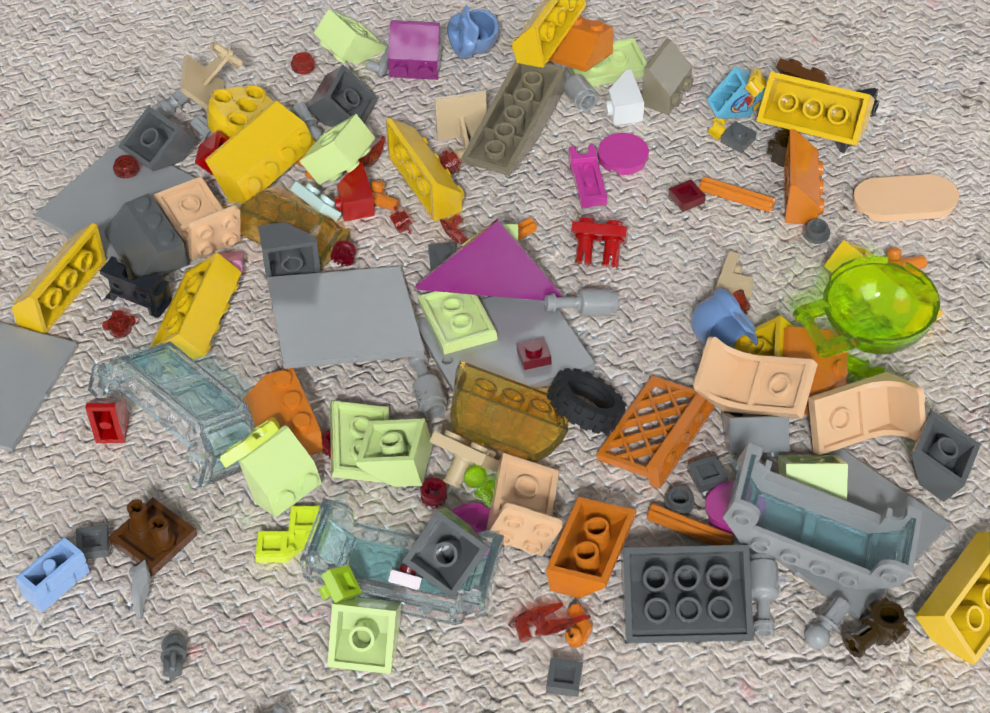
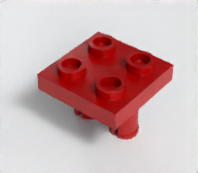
M584 217L579 218V222L572 221L571 233L573 239L577 240L574 263L582 264L583 254L585 253V265H592L593 242H604L601 266L609 267L610 256H612L611 266L618 268L620 245L627 244V226H622V222L616 220H606V224L595 223V219Z

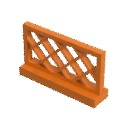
M652 375L615 430L597 452V460L649 478L651 486L661 489L715 409V406L692 388ZM655 387L667 391L666 394L652 397L651 395ZM688 397L692 400L690 403L678 406L675 399ZM671 401L673 405L672 408L658 411L656 407L657 404ZM652 407L654 413L638 417L637 412L639 409ZM677 415L678 420L676 423L664 426L663 418ZM657 420L660 427L644 431L642 424ZM638 426L640 433L624 437L623 432L625 429ZM660 435L664 436L662 443L650 446L649 438ZM644 441L646 447L634 451L629 450L628 444ZM621 446L624 447L626 452L616 456L609 454L611 449ZM646 455L650 456V461L646 467L634 463L633 459Z

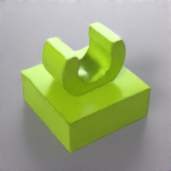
M349 565L329 569L321 575L326 584L318 589L323 601L332 597L334 603L354 599L362 594Z

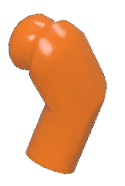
M373 180L370 185L374 205L396 212L399 207V199L386 195L383 181Z
M897 247L889 248L886 252L887 257L885 259L888 265L903 272L927 267V260L924 255L905 258L901 256L902 252Z
M574 604L567 610L574 625L570 628V632L566 631L565 640L571 647L578 648L586 643L593 627L582 605Z

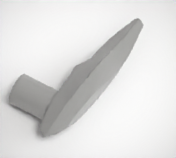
M389 46L381 56L379 63L368 59L365 68L376 72L380 76L384 75L389 66Z
M146 560L142 561L138 566H132L129 570V575L133 578L132 601L137 619H143V607L149 593L150 574Z

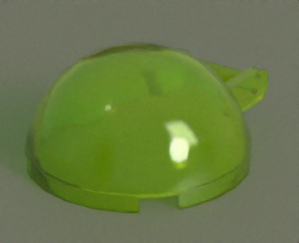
M888 256L854 258L841 264L829 275V281L823 292V299L799 306L794 310L793 316L797 322L804 325L817 345L816 352L821 358H827L852 349L874 355L902 352L913 347L927 335L936 321L940 309V299L933 281L923 271L906 262L905 267L889 263ZM826 315L833 331L838 337L827 340L813 319Z

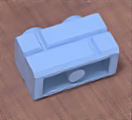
M63 537L17 575L15 579L21 595L43 613L90 571L82 551Z

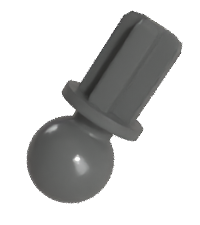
M170 633L162 641L160 659L163 663V676L169 677L170 681H175L176 677L182 675L183 664L187 657V641L179 633Z

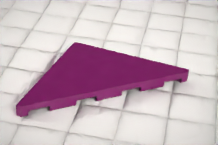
M498 218L417 282L415 286L418 290L541 301H544L545 295H550L551 293H555L556 297H565Z

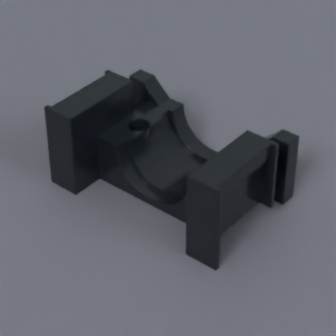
M113 256L100 270V275L108 279L110 291L105 296L107 299L115 301L117 297L136 303L148 308L149 315L158 319L172 301L169 288L170 282L164 280L162 275L148 276L144 274L138 279H128L125 265L119 263L117 258Z

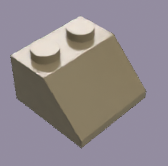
M666 38L644 67L642 93L645 107L669 115L674 107L680 105L684 93L691 90L694 81L691 78L692 66L671 39Z

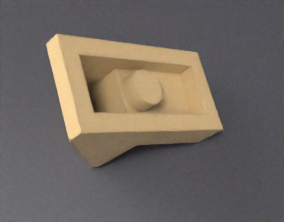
M729 251L715 290L720 287L726 288L739 302L751 297L754 279L741 275L743 266L738 265L740 253Z

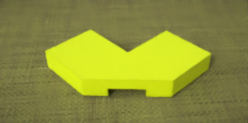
M271 417L252 429L247 437L223 451L220 460L225 468L252 452L279 431L280 424L276 418Z
M291 506L288 531H258L255 553L256 562L287 563L320 537L321 506Z

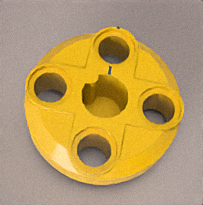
M255 85L216 89L212 91L206 113L207 125L212 133L219 130L231 138L273 101L266 95L263 88Z

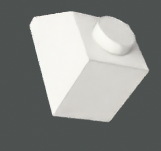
M632 69L626 70L608 90V101L604 102L606 115L611 117L613 125L643 121L644 100Z

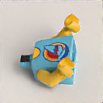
M735 66L707 98L709 105L715 113L712 121L713 124L707 133L717 141L727 130L724 127L726 120L747 118L761 105L767 81L760 69L754 68L750 72Z

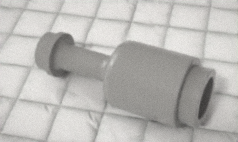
M555 63L554 65L565 68L564 92L574 105L584 111L592 109L597 103L595 89L584 76L580 74L572 75L570 67Z
M610 288L580 289L576 297H556L555 293L545 295L544 309L546 312L550 311L551 313H555L556 309L577 308L581 316H610L611 313H616L619 307L618 294L616 291H611Z
M424 353V356L408 357L409 366L415 369L418 377L412 387L420 412L428 419L441 417L446 412L447 400L439 378L428 373L426 368L428 363L427 355Z
M758 553L750 557L752 600L757 602L758 621L753 623V629L755 630V635L759 637H770L774 635V629L776 628L775 622L770 620V602L778 598L779 595L778 564L775 562V557L765 553Z

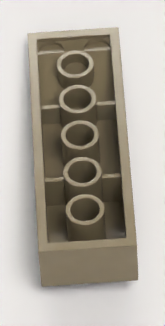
M515 60L462 155L461 162L510 176L539 138L564 92L565 68L546 63L541 68L516 63Z

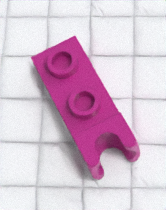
M592 144L588 146L589 151L586 154H579L573 146L568 151V163L581 208L607 205V194L597 161L595 146Z

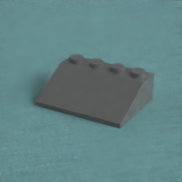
M749 545L622 548L621 578L626 644L754 641Z

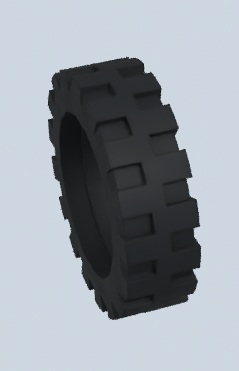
M565 368L563 371L560 370L547 391V399L551 400L550 405L558 410L557 413L561 417L565 416L571 424H577L586 431L588 429L592 430L593 433L600 434V432L608 434L610 431L613 432L626 411V403L622 401L623 397L620 393L615 392L616 389L613 386L604 383L605 380L602 378H596L592 373L587 371L584 373L580 369L574 368L571 370L570 368ZM577 395H580L590 400L597 407L586 403L585 401L581 400Z

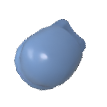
M466 5L462 12L450 17L447 34L454 53L460 59H469L472 55L484 54L494 46L499 35V25L492 13L482 9L469 11L470 8Z
M720 287L716 289L713 295L695 307L691 317V328L704 345H706L708 337H716L727 346H730L743 335H746L755 346L758 345V339L755 334L756 328L753 326L750 318L743 312L738 301L726 288Z

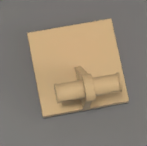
M217 41L210 45V50L219 56L207 66H202L189 55L184 56L180 91L186 97L200 104L206 111L212 91L224 89L225 81L216 76L218 71L226 62H229L236 69H239L243 64V60L234 55L232 49L223 47Z
M485 90L434 98L437 140L461 137L464 149L450 150L451 161L461 160L469 145L468 136H474L487 112Z

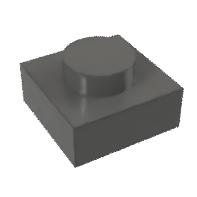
M735 121L721 135V143L743 153L756 140L757 132Z
M455 242L428 244L431 271L456 252Z
M715 455L688 463L687 471L699 493L714 489L717 485L723 484L728 480Z
M107 525L76 528V547L82 551L86 560L109 557V530Z
M551 658L546 693L578 697L583 662Z

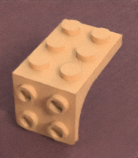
M201 176L153 194L154 201L183 241L185 250L192 261L200 257L209 256L215 251L231 247L240 242V209L237 205L223 209Z
M708 337L702 351L698 372L694 378V390L722 412L802 419L818 364L813 359L748 354L727 346L716 337Z
M889 372L808 397L813 452L818 455H823L878 436H903L917 442L926 421L925 394L923 389L919 385Z
M503 453L499 460L485 538L493 540L500 545H509L524 550L528 554L543 556L562 529L563 524L562 520L552 517L559 471Z

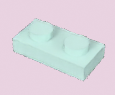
M296 181L290 189L319 213L335 222L342 214L333 207L335 205L333 200L324 194L320 197L321 191L309 183L303 186Z

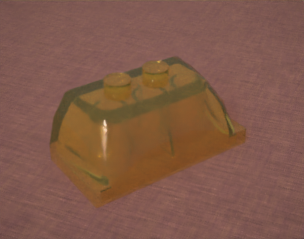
M260 190L239 208L240 236L260 245L258 226L287 222L316 237L321 271L331 261L330 255L334 243L339 240L349 241L351 238L350 231L340 227L330 216L300 201L271 190Z
M460 360L455 373L450 420L454 433L469 438L479 445H488L496 448L502 453L515 455L531 462H538L552 454L564 440L568 432V419L565 416L561 417L557 413L558 410L552 408L550 405L551 400L547 399L548 393Z

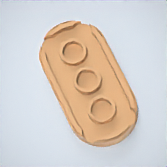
M933 174L870 178L862 181L855 188L853 205L861 215L864 213L869 216L868 219L878 222L942 218L951 214L952 210L956 208L959 200V191L950 180Z

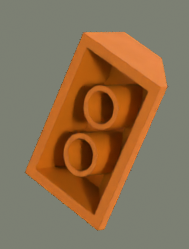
M580 15L548 61L584 72L588 71L613 54V26L604 24L600 20H589Z
M790 129L784 164L785 223L808 224L810 220L818 219V214H823L824 198H820V195H823L824 180L819 179L823 174V161H819L818 149L793 129Z
M793 326L784 328L783 357L813 359L818 364L809 397L847 385L848 346L842 338L836 336L832 331L825 329ZM807 400L804 414H806L810 418L809 403Z
M282 369L264 375L240 402L251 430L271 417H275L280 424L279 429L287 426L309 455L322 452L320 427L294 369Z
M578 497L546 568L550 591L582 598L606 588L637 514L636 509Z

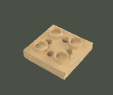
M448 430L445 431L444 435L436 431L433 432L429 442L452 452V456H454L450 468L443 479L444 482L460 489L470 465H474V463L497 472L499 460L495 459L496 452Z

